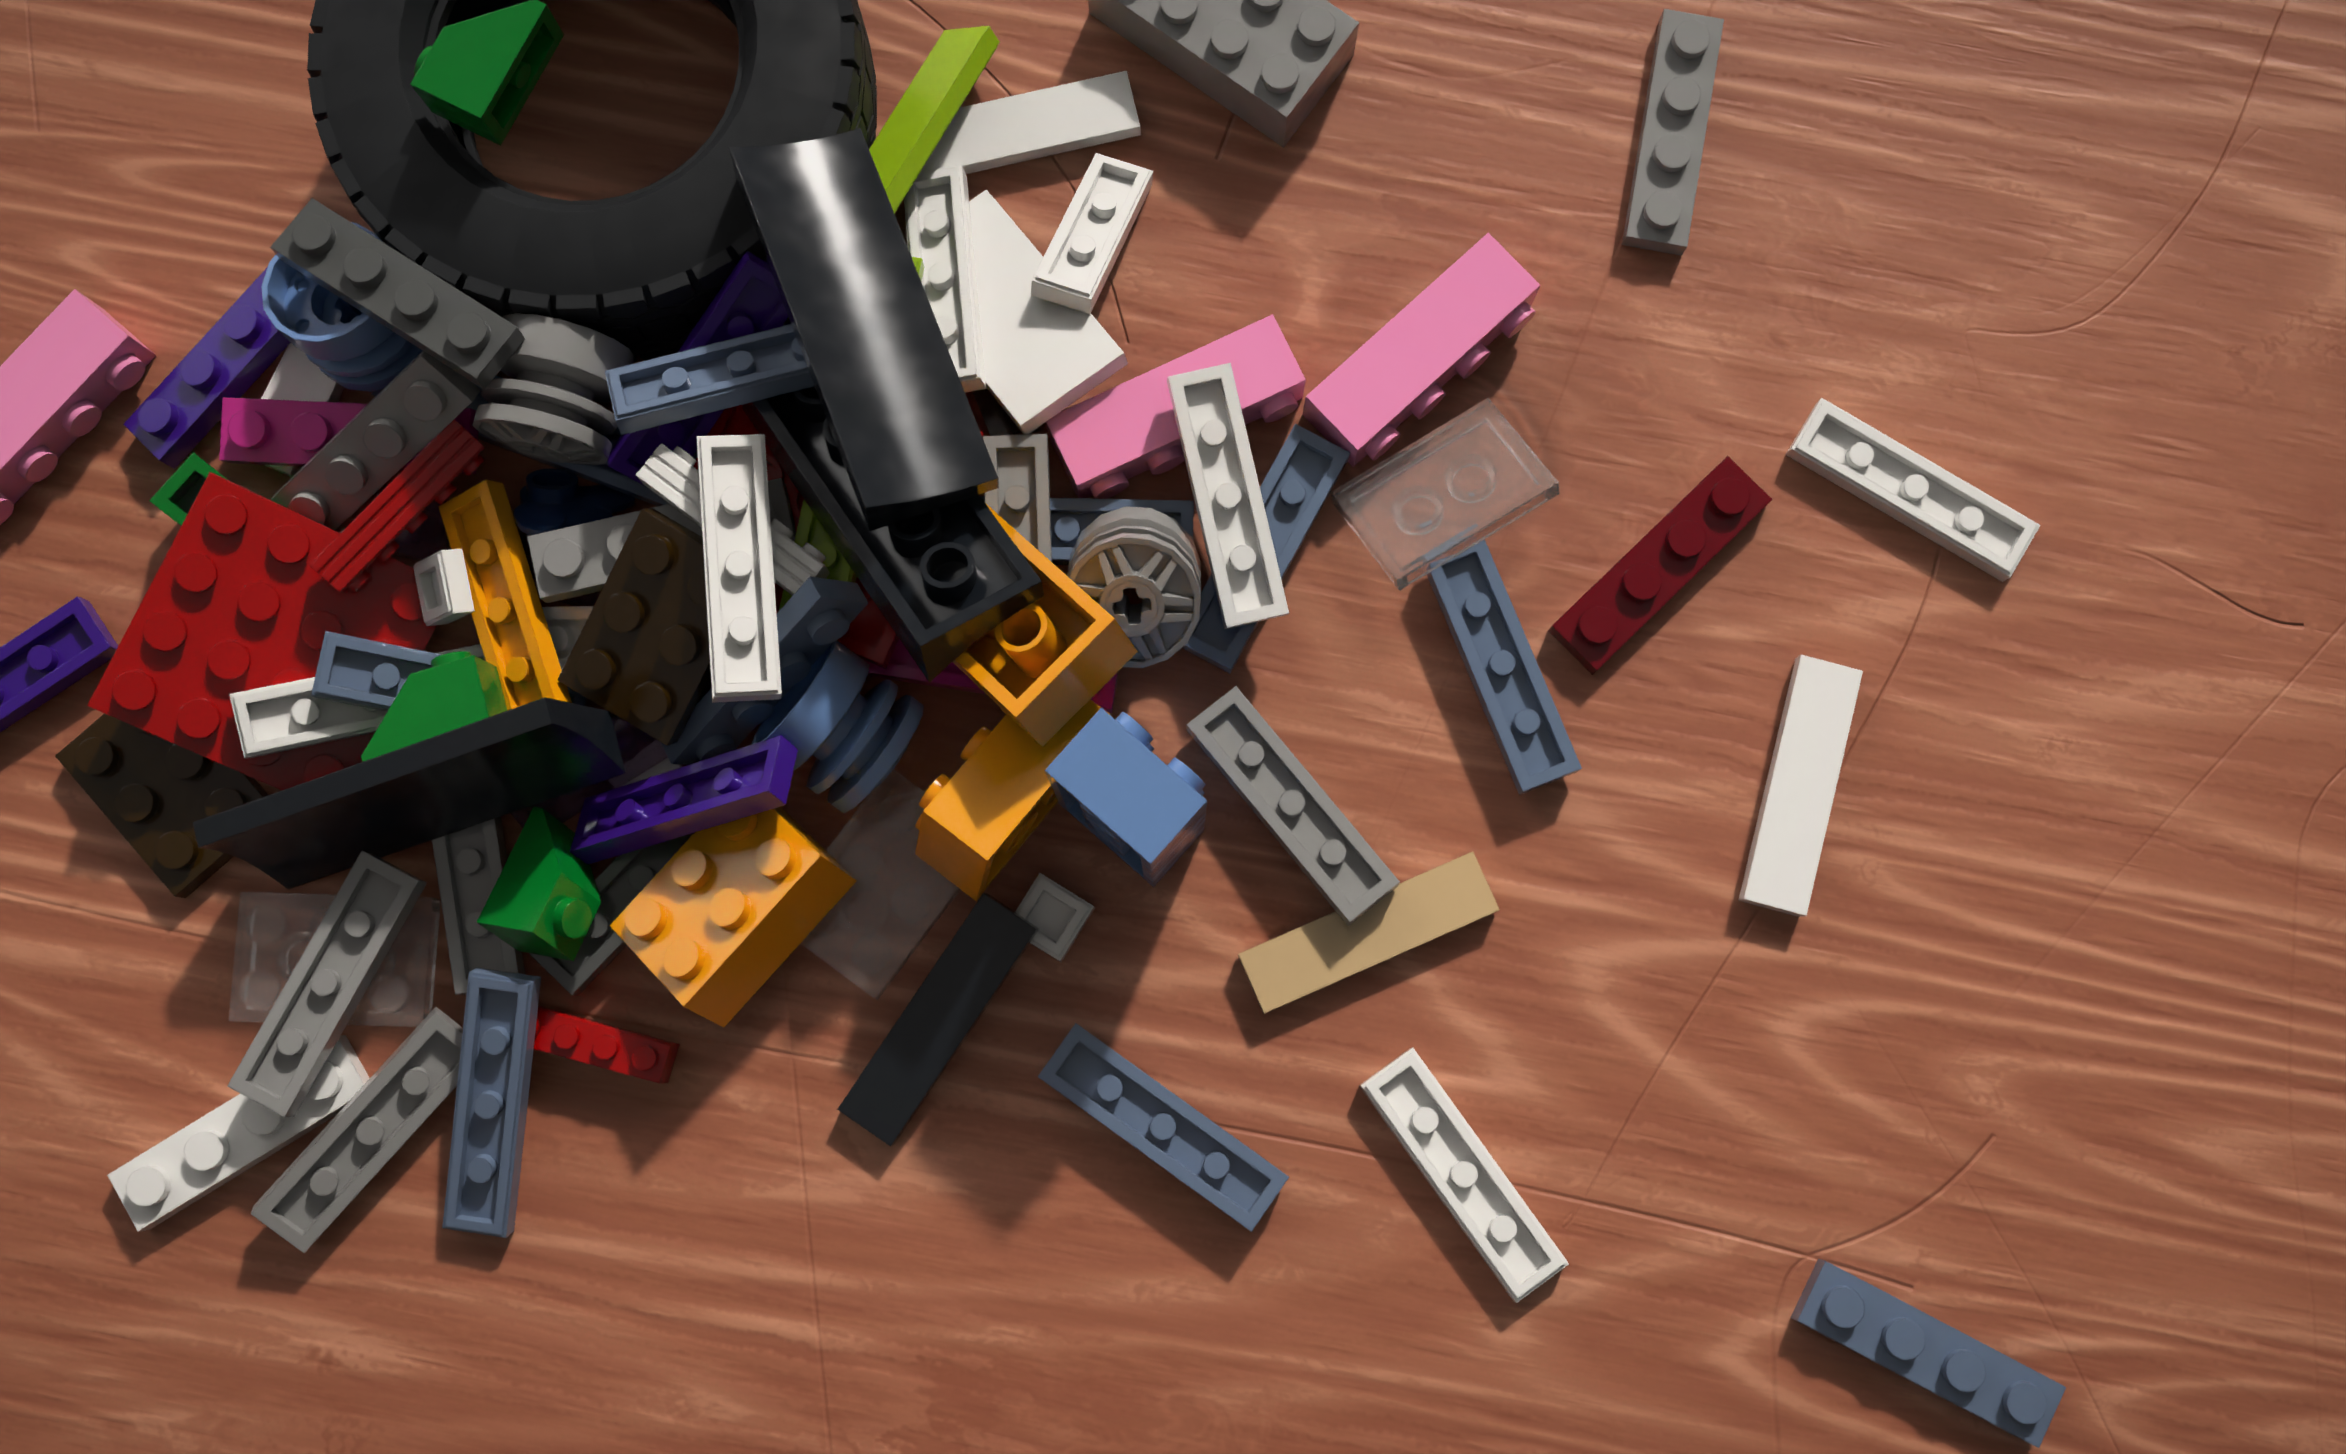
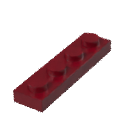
M1727 456L1565 612L1548 631L1593 675L1773 499Z

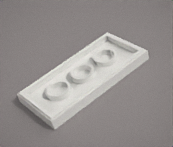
M986 189L969 201L985 382L989 392L1021 432L1027 435L1122 369L1128 362L1125 353L1092 314L1031 296L1032 279L1043 256Z

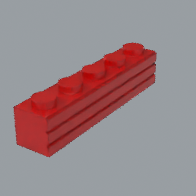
M454 419L309 566L340 593H344L348 588L355 593L372 576L366 569L376 559H379L382 563L386 562L400 547L395 540L405 530L413 534L429 518L424 513L426 508L434 500L439 505H442L457 489L452 482L462 472L470 476L486 460L480 455L485 450V447Z
M538 1005L534 1041L535 1050L659 1084L669 1082L680 1044Z

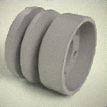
M514 313L503 315L502 318L519 328L525 340L500 370L513 379H493L485 390H481L480 395L489 404L478 406L472 426L481 434L528 456L561 463L605 464L609 459L612 444L603 435L613 434L617 428V423L611 411L595 402H611L605 371L633 364L635 356L631 350L609 336L565 320L534 314Z
M1127 506L1101 514L1081 531L1070 554L1067 576L1115 618L1138 651L1123 667L1144 668L1168 660L1188 643L1200 617L1201 561L1192 537L1174 518L1153 508ZM1136 588V593L1139 598H1142V603L1137 605L1130 604L1128 596L1124 595V589Z

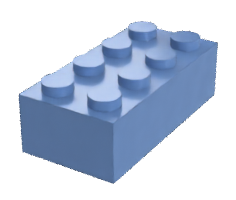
M1100 708L1045 769V773L1058 803L1152 887H1155L1204 831L1207 800L1203 797L1205 793L1202 789L1206 784L1195 772L1176 757L1168 765L1152 752L1154 750L1150 744L1153 740L1152 736L1128 714L1122 711L1114 719L1103 708Z

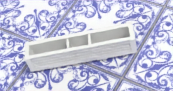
M660 444L654 451V454L649 457L644 466L636 473V476L647 488L702 528L698 470L693 467L697 461L678 446L672 451L664 444ZM774 518L770 522L774 582L793 596L809 577L826 579L830 572L823 564L826 557L807 542L803 547H800L790 539L794 533Z

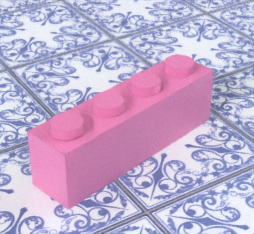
M1487 233L1313 389L1305 398L1302 415L1327 441L1350 452L1348 462L1352 467L1366 455L1373 461L1378 459L1400 437L1401 434L1396 428L1411 414H1414L1419 420L1426 416L1444 398L1446 393L1441 389L1443 385L1457 373L1463 379L1470 376L1489 357L1491 352L1486 347L1503 332L1508 338H1511L1530 321L1536 313L1531 305L1540 288V284Z
M76 289L60 303L0 366V525L10 517L14 510V504L30 487L53 472L57 466L58 458L78 437L89 433L96 427L101 419L102 412L122 391L133 387L142 378L145 367L156 356L110 314Z
M1273 314L1063 410L1045 422L1048 437L1077 497L1089 498L1094 496L1095 499H1108L1129 486L1128 479L1149 469L1153 475L1161 474L1173 469L1185 460L1167 385L1168 376L1231 363L1245 425L1262 417L1266 423L1273 422L1292 413L1298 407L1297 401L1303 399L1306 379Z

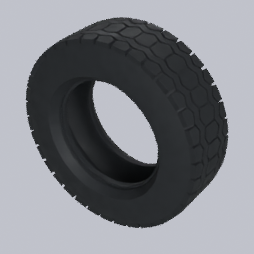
M315 0L310 22L314 33H309L307 71L311 78H308L313 116L317 121L315 124L335 175L359 215L383 243L501 317L514 313L534 314L565 320L593 329L629 348L635 356L634 362H636V356L638 355L646 361L677 353L746 251L767 262L736 179L729 147L797 143L833 136L861 128L868 148L871 147L876 138V75L869 38L857 0H708L719 8L737 28L739 37V65L734 90L726 111L707 141L689 160L674 172L650 186L631 193L600 200L579 201L543 197L518 189L494 176L484 168L476 148L474 133L432 113L410 85L414 78V69L419 55L425 48L434 44L443 27L530 0Z

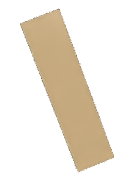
M1470 852L1399 883L1397 888L1349 926L1335 911L1238 954V957L1263 1014L1491 915L1500 909L1474 852Z

